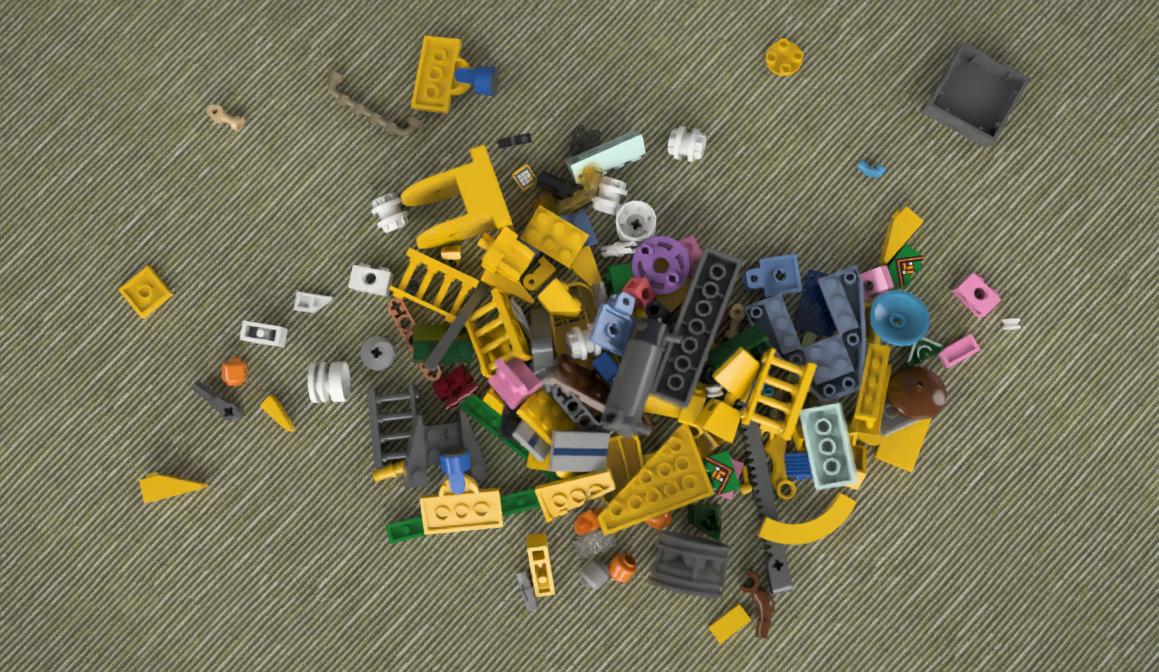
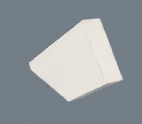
M297 291L293 310L315 313L331 302L333 297Z

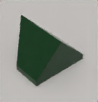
M923 337L912 345L906 367L915 366L942 353L945 350L944 346Z
M689 504L688 524H692L719 542L722 527L721 505Z

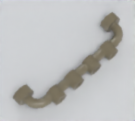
M331 69L327 75L330 77L328 83L329 92L337 99V104L344 108L347 105L352 107L351 112L359 117H362L364 114L369 117L367 121L376 127L378 124H381L385 127L383 131L391 136L394 133L400 136H409L416 129L420 130L423 123L412 116L407 121L409 127L406 129L400 128L393 122L339 92L336 89V83H342L344 77Z

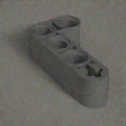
M544 306L530 307L534 368L554 367L550 314Z
M556 383L553 386L550 385V391L556 401L581 431L598 429L599 431L609 432L610 435L615 432L603 423L602 412L594 417L583 402L577 398L576 394L569 392L563 396L557 390L559 387L562 388ZM576 401L573 407H567L569 402ZM581 416H588L586 420L579 421Z

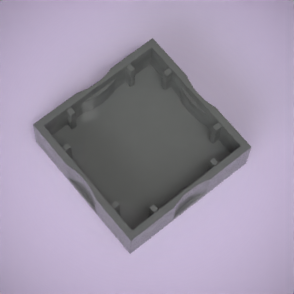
M963 42L955 50L921 113L987 149L998 139L1008 121L1011 109L1019 101L1031 78L1008 65L993 60L986 53Z

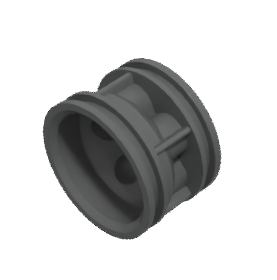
M658 530L656 536L659 537V540H655L654 543L659 547L657 559L654 566L649 568V572L652 575L648 576L647 581L657 587L681 594L721 599L723 592L720 589L725 587L724 580L728 561L730 560L727 552H731L732 547L698 536Z

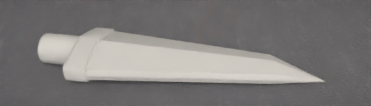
M513 298L510 300L519 324L531 342L532 330L521 307L518 306Z

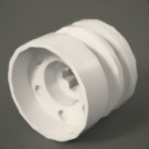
M633 200L620 207L616 215V229L619 239L623 243L635 241L637 243L635 247L638 248L644 241L654 237L656 232V215L649 204ZM639 224L637 230H634L633 226Z
M334 361L330 364V368L326 362H321L320 364L312 362L310 364L308 390L313 403H319L320 401L327 403L330 396L333 402H347L349 400L351 381L349 366L346 361Z

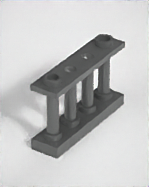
M409 385L410 391L384 395L378 393L376 389L367 390L374 468L386 466L385 462H388V460L406 458L407 450L387 452L384 451L383 443L389 440L410 438L412 431L385 433V431L382 432V424L385 421L412 418L414 422L415 416L419 415L417 400H420L419 388L416 389V385ZM411 400V411L387 414L380 412L382 402Z

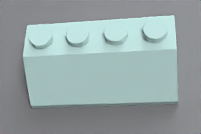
M633 130L565 160L573 181L576 184H585L590 181L589 178L595 175L597 177L603 176L611 168L619 169L627 161L631 160V162L641 159V155L646 153L643 136Z
M842 403L801 410L800 418L816 490L859 482Z

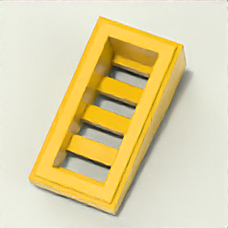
M269 395L260 405L261 408L286 431L294 432L296 428L275 395Z

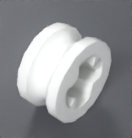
M1003 319L1004 327L1002 329H1021V326L1018 325L1020 319Z
M721 384L705 387L708 390L707 397L724 395V391L721 390L723 388Z

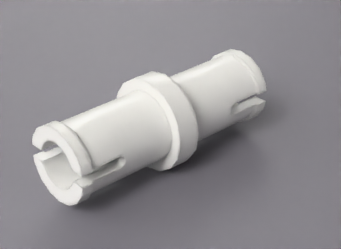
M630 241L605 245L601 247V251L607 250V252H601V255L607 258L611 256L622 257L624 254L636 253L637 248L631 249V247L637 246V243Z

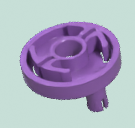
M656 236L644 241L637 248L632 260L634 277H645L649 284L653 285L651 287L655 294H669L678 290L687 281L691 270L690 257L685 247L677 240L666 236ZM660 258H665L669 263V268L664 273H659L655 269V262Z

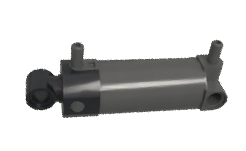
M652 300L646 305L645 314L647 318L637 317L634 320L627 340V346L602 414L603 423L624 438H630L639 432L646 434L652 432L651 426L642 424L641 417L668 342L680 344L683 340L682 336L671 334V328L665 325L670 320L671 314L658 300Z

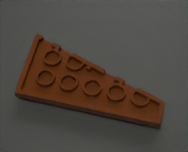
M565 353L559 357L547 381L552 386L554 383L562 387L561 390L567 394L573 392L580 401L602 413L611 391L603 380L597 379L587 368L581 367L573 357L567 356ZM642 414V424L651 426L653 431L655 422H653L650 416Z

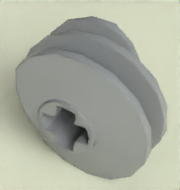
M371 337L361 347V360L369 369L376 371L387 369L395 359V345L385 337ZM379 349V351L382 352V355H378L377 357L376 355H374V353Z

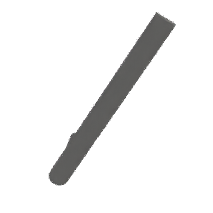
M480 282L426 360L425 367L428 370L435 371L437 369L439 361L490 286Z

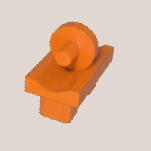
M598 507L592 511L590 509L578 515V519L574 523L575 532L585 535L601 527L597 516L603 511L602 508Z

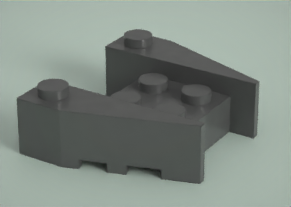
M464 411L457 412V423L423 426L422 415L415 416L406 459L403 464L404 488L428 486L426 466L440 464V451L453 445H463L469 449L471 468L464 471V474L472 477L474 480L486 479L485 459Z

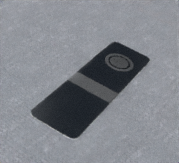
M530 133L498 139L497 141L499 149L531 143L532 139Z

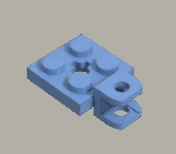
M796 254L757 260L758 268L748 270L742 275L744 290L762 289L764 298L780 293L785 295L803 291ZM777 271L785 275L782 281L775 277Z
M621 292L618 295H611L607 304H600L588 341L619 356H623L635 320L628 316L632 314L635 298L625 292ZM613 325L615 333L611 334L609 331V327Z

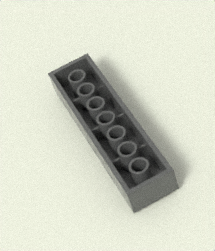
M707 246L703 249L671 333L682 336L683 340L680 344L668 342L649 396L682 409L688 408L743 260Z

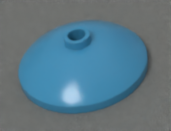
M900 290L885 292L876 298L870 309L869 317L873 330L880 338L890 344L898 346L914 344L920 341L929 329L930 316L926 306L918 297L909 292Z

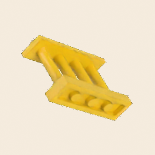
M409 247L406 255L410 258V263L398 288L390 286L389 289L393 292L392 295L401 300L405 297L445 316V321L452 324L468 291L472 290V288L476 289L480 283L479 280ZM422 263L427 266V272L414 297L404 291L417 265L419 266ZM440 272L445 274V279L431 305L422 301V298L434 274ZM457 280L462 283V288L450 313L439 309L451 282Z
M497 287L491 290L492 301L473 312L464 325L467 328L479 359L480 370L488 378L495 375V369H497L495 361H491L488 353L509 340L513 348L512 351L500 357L504 363L509 362L515 357L524 361L533 358L507 293ZM497 308L499 311L498 318L479 329L476 319ZM504 324L505 334L485 345L482 336Z
M869 343L855 412V419H861L858 434L879 436L892 365L887 364L890 346Z
M771 348L762 354L760 360L762 366L747 408L744 407L741 412V423L749 425L750 420L776 429L779 433L778 437L790 441L817 365L806 362L804 365L798 366L774 357L776 350ZM773 364L797 373L799 376L797 384L792 385L768 376L767 373L770 365ZM767 383L791 392V395H793L791 402L786 404L760 394L763 384ZM757 401L784 411L786 414L784 421L777 422L753 413Z

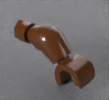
M745 569L746 575L753 577L755 580L751 586L744 584L740 586L743 592L752 593L751 597L756 604V610H758L757 615L759 618L756 621L755 637L768 639V630L771 628L769 618H772V613L775 612V602L773 597L763 587H759L757 573L752 569Z

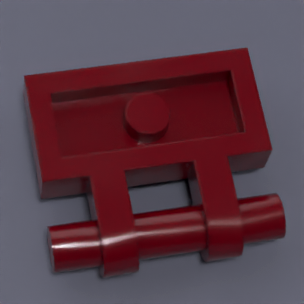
M464 364L432 385L442 402L449 399L443 404L447 410L453 406L457 407L460 401L467 396L471 397L474 391L479 388L476 382L469 385L474 381V378Z

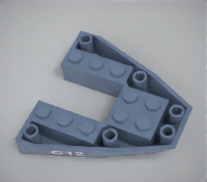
M856 265L818 279L819 287L838 335L802 348L781 293L744 307L750 325L757 324L767 335L771 347L776 350L775 355L777 358L798 366L804 365L806 362L817 365L808 390L823 403L859 391L861 387L866 352L863 281ZM789 371L797 380L799 379L797 373Z

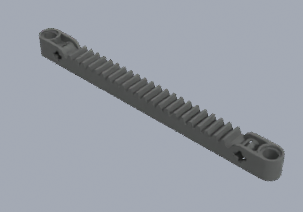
M752 390L745 403L739 399L735 402L734 405L740 406L737 409L739 412H742L744 407L747 408ZM750 420L749 425L741 424L739 428H744L745 430L740 434L746 436L742 443L748 445L743 448L745 451H749L745 458L751 459L747 466H752L748 473L754 474L750 481L756 483L752 486V489L757 490L753 496L759 498L755 501V504L760 505L756 511L762 513L758 516V519L763 521L765 517L779 522L759 423ZM763 539V543L768 544L764 547V550L770 552L765 559V568L771 594L777 595L792 592L784 544ZM775 560L780 562V564L777 565V568L772 566V564L775 563Z

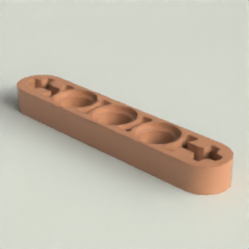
M393 298L388 303V310L413 354V345L410 343V338L413 335V325L417 324L405 302L399 298ZM395 302L401 304L399 308L402 313H404L405 311L407 313L401 315L400 317H398V319L396 318V316H399L400 314L397 310L392 309L395 307ZM404 318L411 320L409 328H402L401 321ZM439 363L436 378L429 376L431 371L424 368L425 364H418L428 380L435 382L441 379L443 372Z

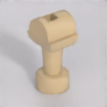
M212 104L207 108V114L215 123L226 122L237 132L243 128L245 122L243 117L238 115L233 117L227 114L226 110L219 104L218 106Z
M735 304L729 310L731 318L729 330H725L724 338L731 339L739 334L737 330L740 321L746 316L744 314L745 309L741 304Z

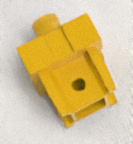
M506 226L497 239H494L485 232L477 243L479 247L487 251L482 259L481 266L493 275L497 271L515 283L518 282L532 262L535 253L516 240L518 235Z

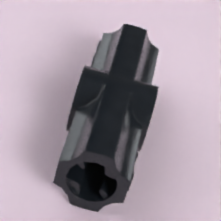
M543 170L536 182L537 187L552 193L557 199L563 202H571L586 210L591 204L592 196H594V194L577 187L574 182L566 178L560 179Z

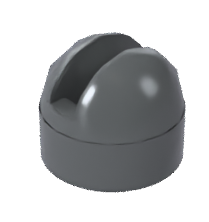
M411 278L406 289L409 293L416 294L419 288H409V285H419L420 287L421 283L418 279Z

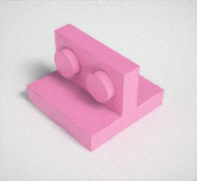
M517 357L507 365L501 358L494 363L498 368L496 370L497 373L487 380L512 410L543 385L528 366Z

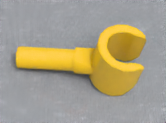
M747 466L742 468L744 483L740 484V491L743 495L752 491V486L748 479Z

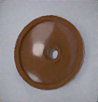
M911 366L909 368H901L892 374L889 379L887 399L899 414L910 419L922 420L931 418L942 410L947 399V391L941 378L933 371L920 366Z

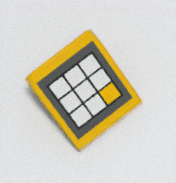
M525 164L512 174V178L523 192L537 182V178L528 164Z

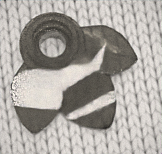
M583 124L576 126L571 134L573 141L569 148L571 155L574 157L597 147L601 140V131L595 129L586 131ZM576 146H581L583 150L578 151Z

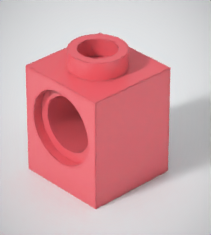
M631 277L622 289V292L635 298L634 308H645L656 296L645 277Z

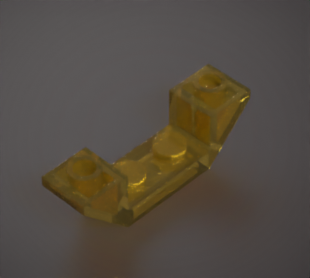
M595 166L585 168L583 170L584 173L578 176L584 189L576 191L570 199L566 198L557 203L555 196L543 194L536 198L537 201L531 204L532 207L537 209L541 205L558 216L571 213L595 199L603 174L602 169Z

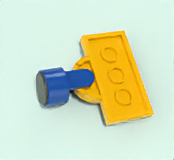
M424 35L411 108L413 110L448 114L451 97L466 92L470 86L474 85L476 94L494 96L499 88V71L496 67L478 66L477 70L471 69L463 58H459L462 44L460 39Z
M453 445L442 449L439 453L441 471L448 473L449 477L443 481L439 494L420 495L425 535L503 527L499 488L479 490L477 482L472 477L464 474V471L471 468L469 449L463 445Z

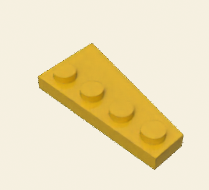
M608 468L538 485L535 487V492L548 523L553 518L559 515L562 516L568 513L569 510L580 507L585 502L591 499L594 500L614 490L616 484L611 470Z

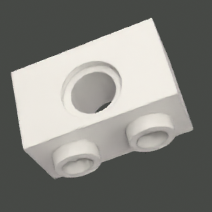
M359 263V266L353 265L348 285L350 289L381 296H390L391 290L389 288L392 286L394 275L389 272L388 268L378 267V269L370 268L371 265ZM375 275V282L368 284V277Z
M243 321L240 340L284 348L288 329L280 326Z

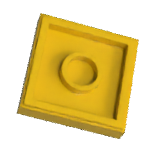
M149 265L118 289L143 319L174 295Z

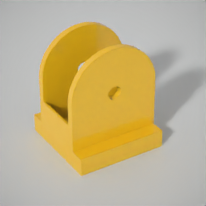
M485 145L470 149L473 159L472 163L423 179L408 187L401 194L402 202L406 206L428 205L460 194L465 203L468 214L436 225L421 233L416 238L419 248L431 249L450 245L494 229H498L500 234L505 226L515 233Z

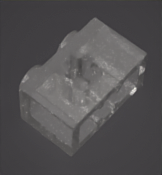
M601 528L573 540L580 561L616 546L612 533L604 536Z

